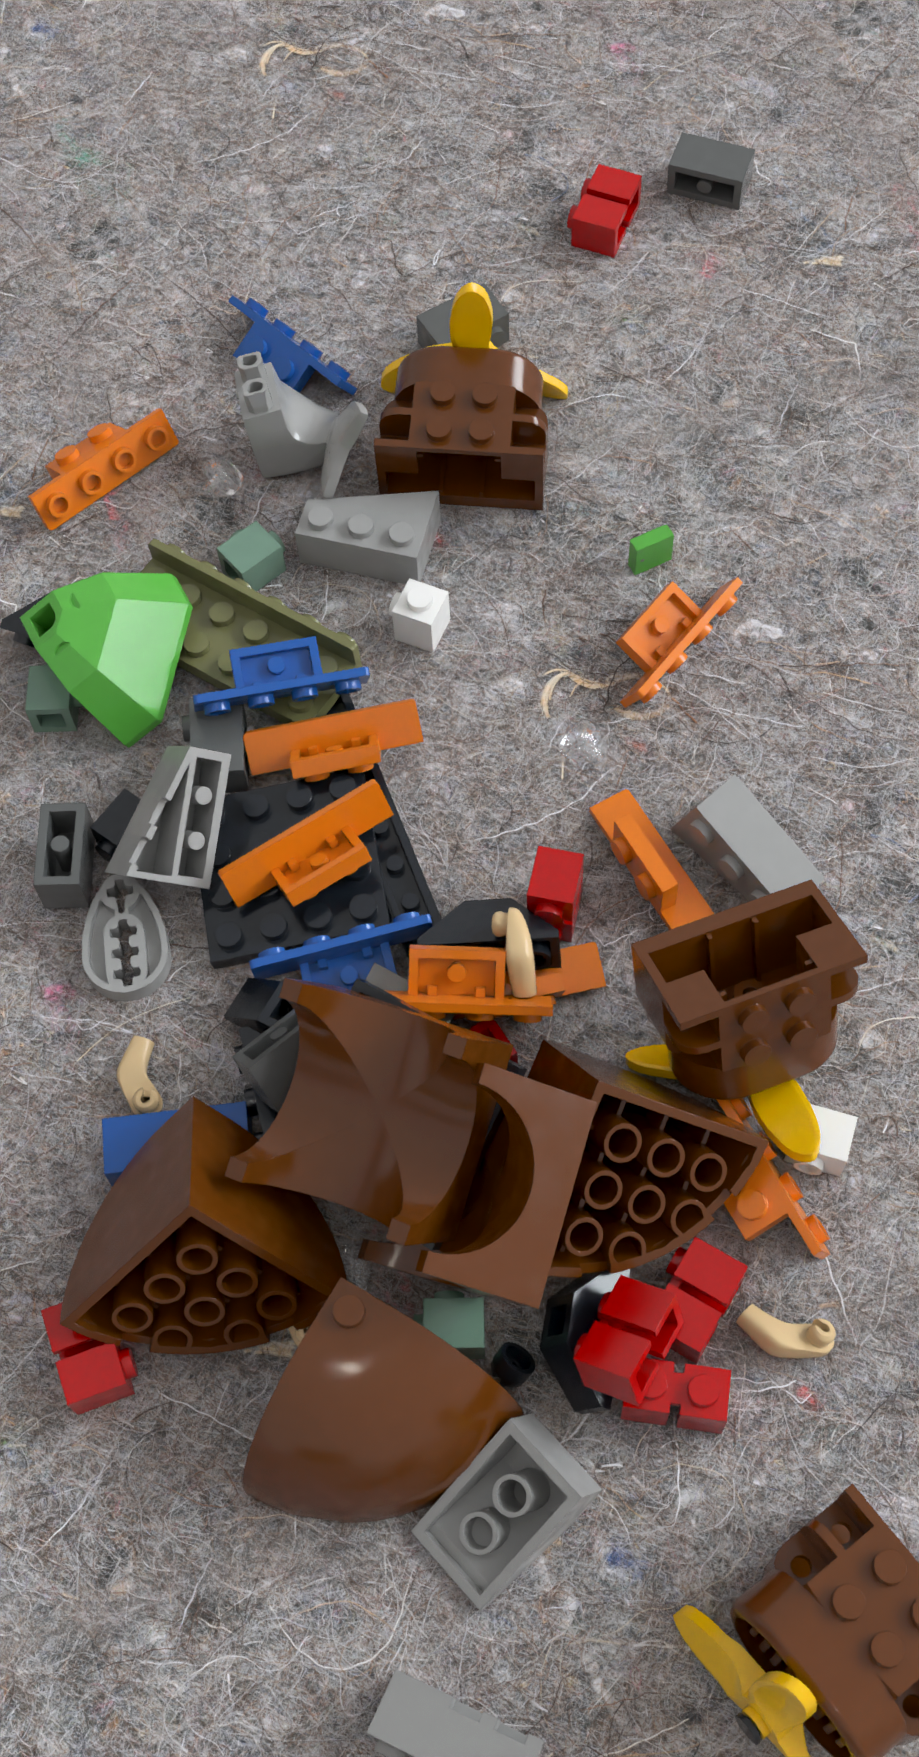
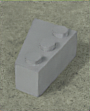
M439 491L307 500L295 531L300 563L406 584L409 578L421 582L441 522Z
M167 746L104 873L210 889L231 754L191 746Z
M735 774L670 828L748 901L811 879L818 886L825 879Z
M397 1669L393 1673L367 1730L369 1736L378 1740L374 1751L385 1757H407V1755L409 1757H540L545 1743L544 1740L531 1734L527 1736L501 1723L500 1719L484 1711L481 1713L457 1701L453 1696Z

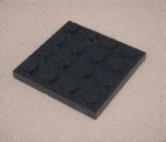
M348 770L330 773L328 778L320 781L306 782L304 779L225 795L210 889L201 888L210 963L214 970L249 963L250 960L258 958L260 952L269 948L284 947L286 951L302 947L305 940L315 936L328 935L332 939L348 935V930L358 925L371 923L375 927L391 923L374 827L358 836L366 846L372 860L358 868L353 874L341 878L321 890L315 897L305 900L295 907L291 905L279 886L276 885L238 908L218 875V871L366 783L364 772L349 773Z

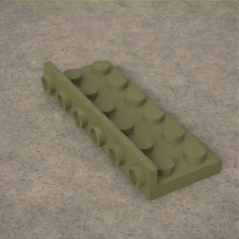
M155 538L148 544L152 559L140 573L173 574L193 606L177 665L180 668L221 690L233 689L235 685L229 650L316 636L323 674L362 667L358 645L348 634L344 632L336 633L322 626L313 616L309 614L301 615L289 609L275 596H264L253 590L244 580L240 578L232 579L220 573L211 563L207 561L199 562L191 558L175 544L169 543L166 545ZM335 689L318 691L317 698L307 701L294 702L292 701V696L274 699V705L259 708L258 710L285 724L325 716L341 695L336 694Z

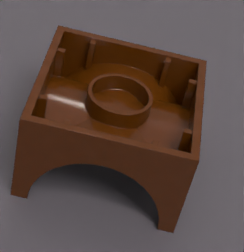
M285 977L279 997L287 1000L292 1005L299 1024V1051L294 1076L285 1101L269 1129L250 1149L239 1155L230 1156L224 1176L241 1183H255L284 1188L345 1206L387 1226L389 1229L386 1239L403 1246L454 1241L497 1102L488 1092L471 1084L477 1063H487L506 1070L514 1045L340 986Z
M477 1063L471 1084L488 1092L501 1106L505 1116L471 1184L455 1240L443 1242L440 1250H430L422 1244L403 1246L395 1242H378L363 1239L358 1258L463 1292L539 1309L597 1102L487 1063Z

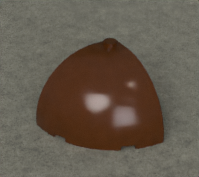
M543 1039L527 1078L597 1102L548 1276L574 1278L582 1277V1273L605 1270L610 1274L618 1273L644 1265L688 1242L715 1220L711 1215L731 1194L736 1197L759 1164L769 1140L734 1119L675 1090L608 1062Z
M193 1096L141 1147L105 1197L83 1239L72 1266L63 1298L60 1325L107 1344H115V1346H120L122 1340L149 1344V1352L189 1355L240 1350L270 1342V1334L294 1326L297 1331L310 1326L339 1279L342 1277L347 1280L332 1232L310 1195L269 1185L241 1183L224 1176L230 1156H236L247 1151L259 1140L246 1129Z
M341 1277L300 1342L265 1409L246 1459L243 1473V1489L247 1495L270 1507L304 1518L333 1520L339 1523H357L400 1517L436 1503L451 1484L471 1465L476 1456L509 1419L525 1414L516 1400L496 1380L453 1346L397 1309Z

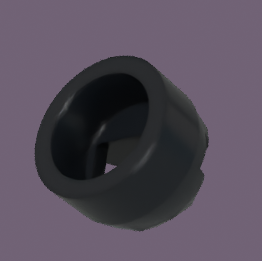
M513 1342L504 1343L496 1352L491 1362L492 1376H498L501 1379L500 1385L507 1388L519 1387L526 1382L535 1370V1362L531 1354L525 1348Z

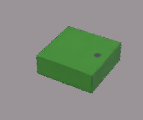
M667 524L630 540L628 566L634 575L672 560L674 534Z

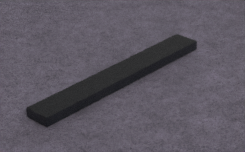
M340 694L341 696L326 715L356 710L350 695ZM374 763L372 769L364 772L366 782L371 779L377 781L394 814L374 826L390 916L393 921L396 916L408 912H418L420 916L430 914L432 925L434 926L442 918L378 763ZM348 769L333 771V773H334V772H339V771L348 770ZM417 939L402 943L408 961L410 944L417 945Z

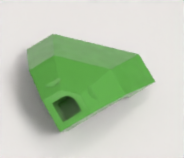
M102 572L51 591L20 617L35 649L68 692L125 746L130 748L162 723L193 609L180 583L173 574Z

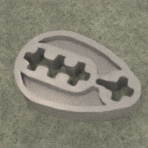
M114 874L103 882L88 911L82 936V964L93 987L103 996L116 1001L139 1000L155 992L164 983L170 972L172 954L164 923L149 893L134 877ZM126 889L128 895H126L124 902L125 911L121 913L115 898L119 895L118 890ZM130 929L132 933L128 939L134 956H131L130 964L136 975L132 979V984L124 986L122 979L125 978V969L120 958L123 957L124 951L118 939L122 936V930Z

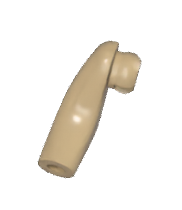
M513 907L508 909V913L497 911L492 916V933L496 937L506 936V966L512 994L517 998L535 996L537 988L533 945L524 916L519 909Z
M136 1035L132 1037L119 1063L116 1074L117 1080L134 1115L161 1112L163 1108L162 1097L147 1075L148 1063L155 1043L150 1039Z
M751 1304L736 1321V1324L761 1349L774 1357L794 1359L823 1357L834 1346L835 1328L826 1319H814L812 1324H791L778 1320L754 1304Z

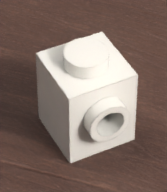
M409 578L402 593H395L389 607V616L393 619L395 640L434 653L450 622L448 591Z
M811 1104L820 1130L821 1143L819 1154L812 1162H800L791 1159L785 1154L784 1161L793 1163L795 1169L806 1174L820 1175L824 1172L840 1177L848 1160L858 1117Z

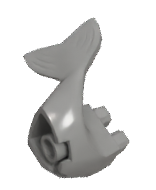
M256 351L237 357L239 371L234 372L242 419L262 476L288 475L323 465L321 477L322 495L332 499L348 454L366 423L368 417L366 407L363 403L351 402L341 413L332 411L309 400L282 382L272 363L264 364L260 352Z

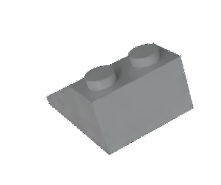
M531 1413L509 1419L476 1456L471 1465L451 1484L414 1526L411 1532L474 1605L482 1611L576 1521L603 1489Z

